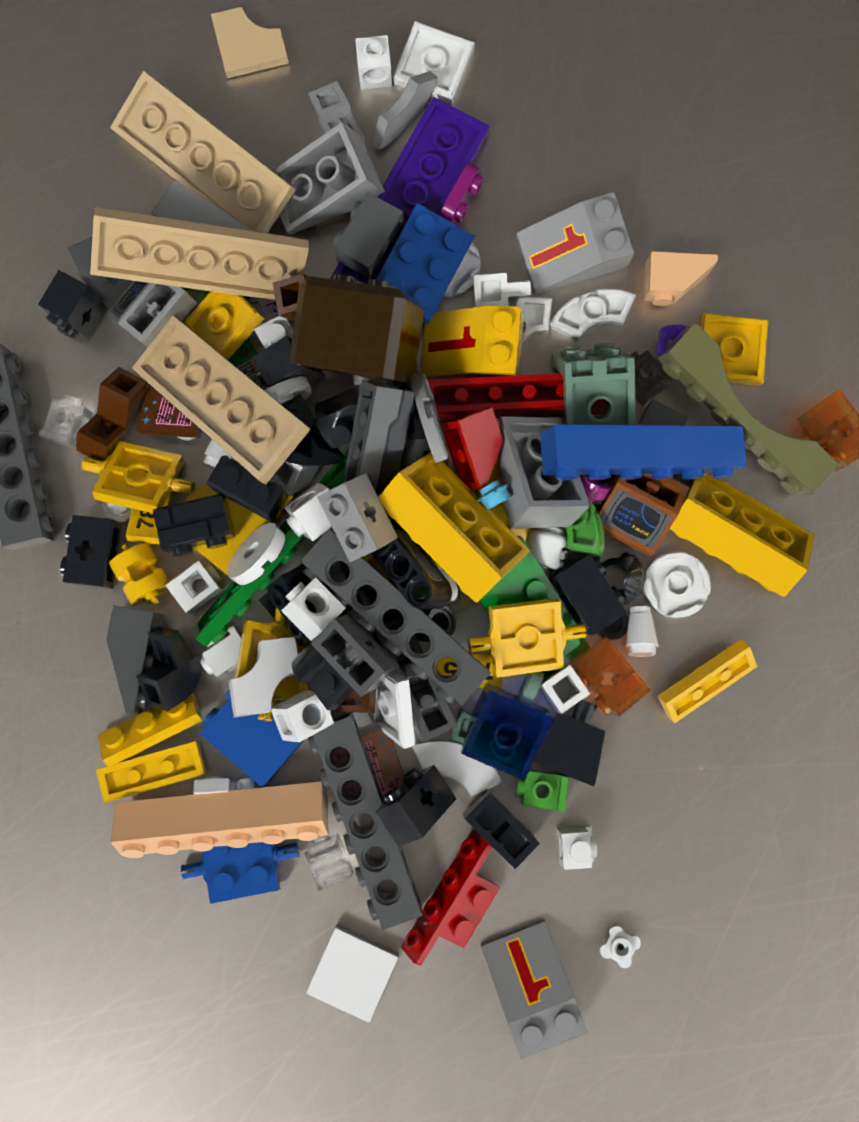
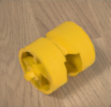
M143 543L131 548L128 544H124L121 546L123 552L115 556L109 562V565L117 580L125 582L122 589L131 606L140 605L147 601H151L153 606L158 604L159 600L157 597L168 590L166 584L170 581L163 568H156L155 565L158 559L150 544Z

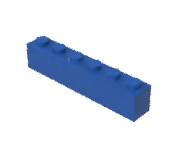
M553 425L540 433L543 475H557V480H572L578 478V475H589L590 480H603L610 478V474H621L622 480L638 479L642 477V474H652V479L656 480L672 478L673 474H682L683 479L701 478L704 474H712L713 479H724L733 477V471L747 467L743 426Z

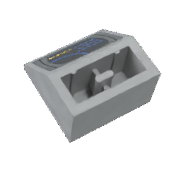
M133 281L107 314L148 348L172 316L183 323L198 303L181 287Z

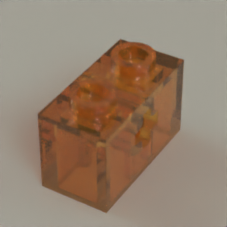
M840 389L796 419L800 424L799 428L802 434L808 440L816 441L839 464L834 469L835 472L850 465L859 458V414ZM834 429L838 432L836 436H834L831 432Z
M607 637L600 638L571 662V665L575 668L574 671L585 687L590 686L597 695L594 701L606 715L611 712L614 716L620 717L651 691ZM601 672H613L614 676L611 678L613 686L601 684L604 679Z

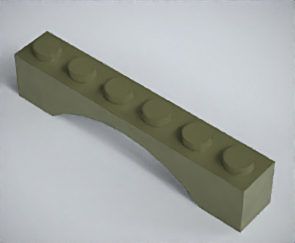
M697 323L684 328L658 356L657 359L663 364V370L673 379H679L687 387L688 395L693 400L703 403L711 411V417L722 426H743L745 449H750L758 457V463L765 470L774 472L782 480V487L793 495L813 494L839 465L816 441L799 440L781 435L764 426L753 417L737 399L728 382L722 364L720 346Z

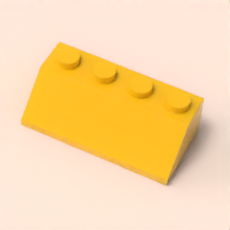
M431 452L400 471L378 497L387 515L395 519L409 534L410 538L419 544L431 556L436 565L444 570L459 585L461 591L468 595L475 603L481 600L530 552L521 540L490 509L486 511L482 502H477L479 498L443 461L435 463Z
M704 474L701 478L692 479L688 485L689 490L681 510L670 530L678 537L687 539L699 546L708 555L717 557L731 565L738 573L746 574L756 580L765 589L785 597L808 571L815 534L724 480L713 479L712 474Z

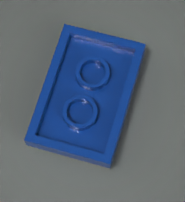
M417 203L376 280L389 282L390 286L398 287L401 291L418 300L424 309L423 322L428 325L475 236Z

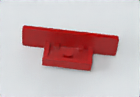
M474 829L461 844L460 850L452 864L444 872L442 880L432 897L426 902L422 916L418 918L413 928L407 933L402 944V950L418 966L423 964L438 937L465 948L500 890V887L493 881L478 874L479 869L493 847Z

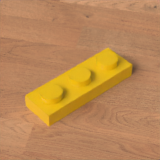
M740 639L658 695L668 718L675 724L755 669L757 665L750 646L743 639Z
M192 693L186 700L168 712L152 707L98 734L102 761L108 767H111L201 722L202 717L196 696Z
M199 740L120 762L111 767L106 766L96 769L104 803L207 774Z

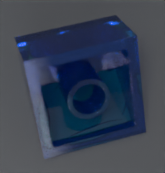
M486 682L472 712L461 754L525 781L554 717L547 708L533 702L527 704L519 700L517 695Z

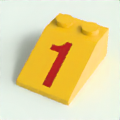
M480 306L434 313L429 324L425 323L420 373L423 372L427 380L519 375L524 325L522 308Z

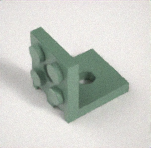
M614 343L594 344V350H581V346L561 347V352L552 353L553 367L563 375L565 425H636L634 357L622 351L621 347H614ZM598 399L607 400V413L601 417L592 416V404Z

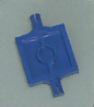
M263 842L248 843L247 846L242 848H233L228 845L213 847L209 851H202L201 862L181 865V872L195 870L181 875L183 880L203 876L207 883L210 904L278 891L281 889L278 876L280 861L299 858V851L286 853V851L299 849L298 843L277 847V844H266Z

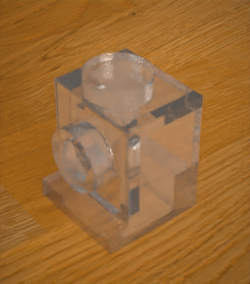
M64 395L62 401L52 399L44 429H40L39 436L51 443L76 449L77 431L92 418L93 413L84 407V401L78 398ZM67 413L68 420L65 423H63L65 414Z

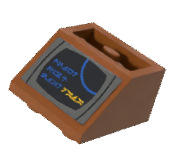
M614 474L615 478L612 487L598 509L604 533L651 557L677 518L689 487L673 478L652 479V474H642L641 478L622 480L621 474Z

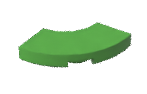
M589 502L590 507L570 527H565L568 535L567 549L573 552L602 557L605 542L603 523L593 502Z

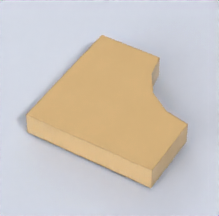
M242 7L211 14L227 79L289 64L280 28L266 29L255 25L246 17Z

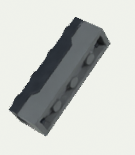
M362 380L346 461L344 483L366 473L379 497L401 471L402 454L408 444L407 430L409 420L415 409L414 391L398 385Z

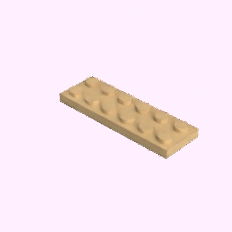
M145 71L142 72L110 127L180 184L255 232L266 234L269 232L296 190L291 184Z
M94 207L90 275L276 300L273 282L304 273L309 242L299 238Z
M174 316L171 317L132 367L135 372L264 484L270 481L310 431L308 426Z

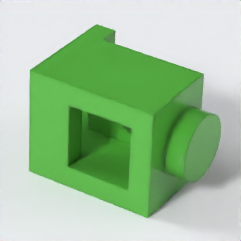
M524 769V776L517 777L515 795L521 798L520 803L522 806L565 812L569 777L561 773ZM541 784L548 787V793L544 797L536 795V788Z

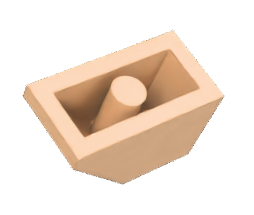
M651 251L645 262L644 301H652L657 306H668L676 303L710 273L718 261V255Z

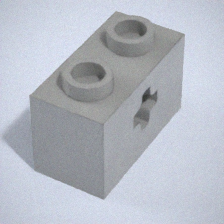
M366 473L317 497L349 562L370 554L398 538Z

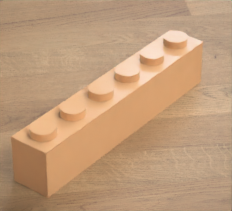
M322 781L228 792L116 802L110 842L121 856L140 858L148 853L172 855L176 854L178 850L194 849L196 851H209L213 847L227 845L233 848H242L247 846L248 843L279 844L283 840L296 838L303 841H311L317 839L318 836L328 835V796Z

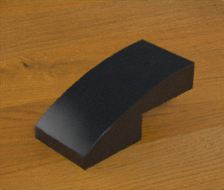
M309 431L285 462L307 466H325L342 463L345 457L338 447L330 449L322 435Z

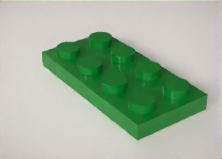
M518 535L517 537L529 549L523 537ZM531 550L498 584L479 600L489 615V606L557 598L561 601V618L564 625H576ZM585 638L566 640L563 651L564 665L590 648ZM557 670L542 671L544 673L543 680Z

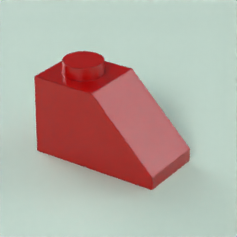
M493 408L474 411L441 424L457 475L470 490L481 489L487 486L503 443L500 423L494 414Z

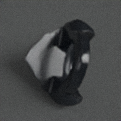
M624 552L619 558H610L603 561L602 565L605 569L612 565H619L627 569L624 590L619 589L625 601L622 606L630 604L631 601L641 595L645 582V572L639 558Z

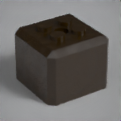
M334 274L333 279L309 276L299 286L289 363L318 370L412 384L411 376L415 375L424 309L418 300L401 291L398 287L390 286V283L386 281L368 279V284H364L363 282L355 281L354 277Z

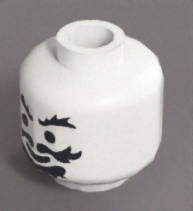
M554 527L532 529L529 532L527 541L529 549L547 576H550L551 570L558 571L565 566L569 550L567 549V537L564 536L565 531Z

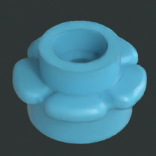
M497 480L479 491L483 497L479 498L477 502H482L487 511L509 499L511 495L506 488L508 484L501 486Z

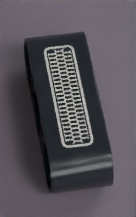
M393 526L398 538L371 554L412 607L444 608L448 605L452 596V588L449 581L423 548L415 543L402 527Z

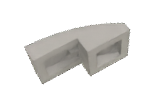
M338 81L308 93L324 133L342 122L359 134L364 145H366L364 136L351 113L349 102Z

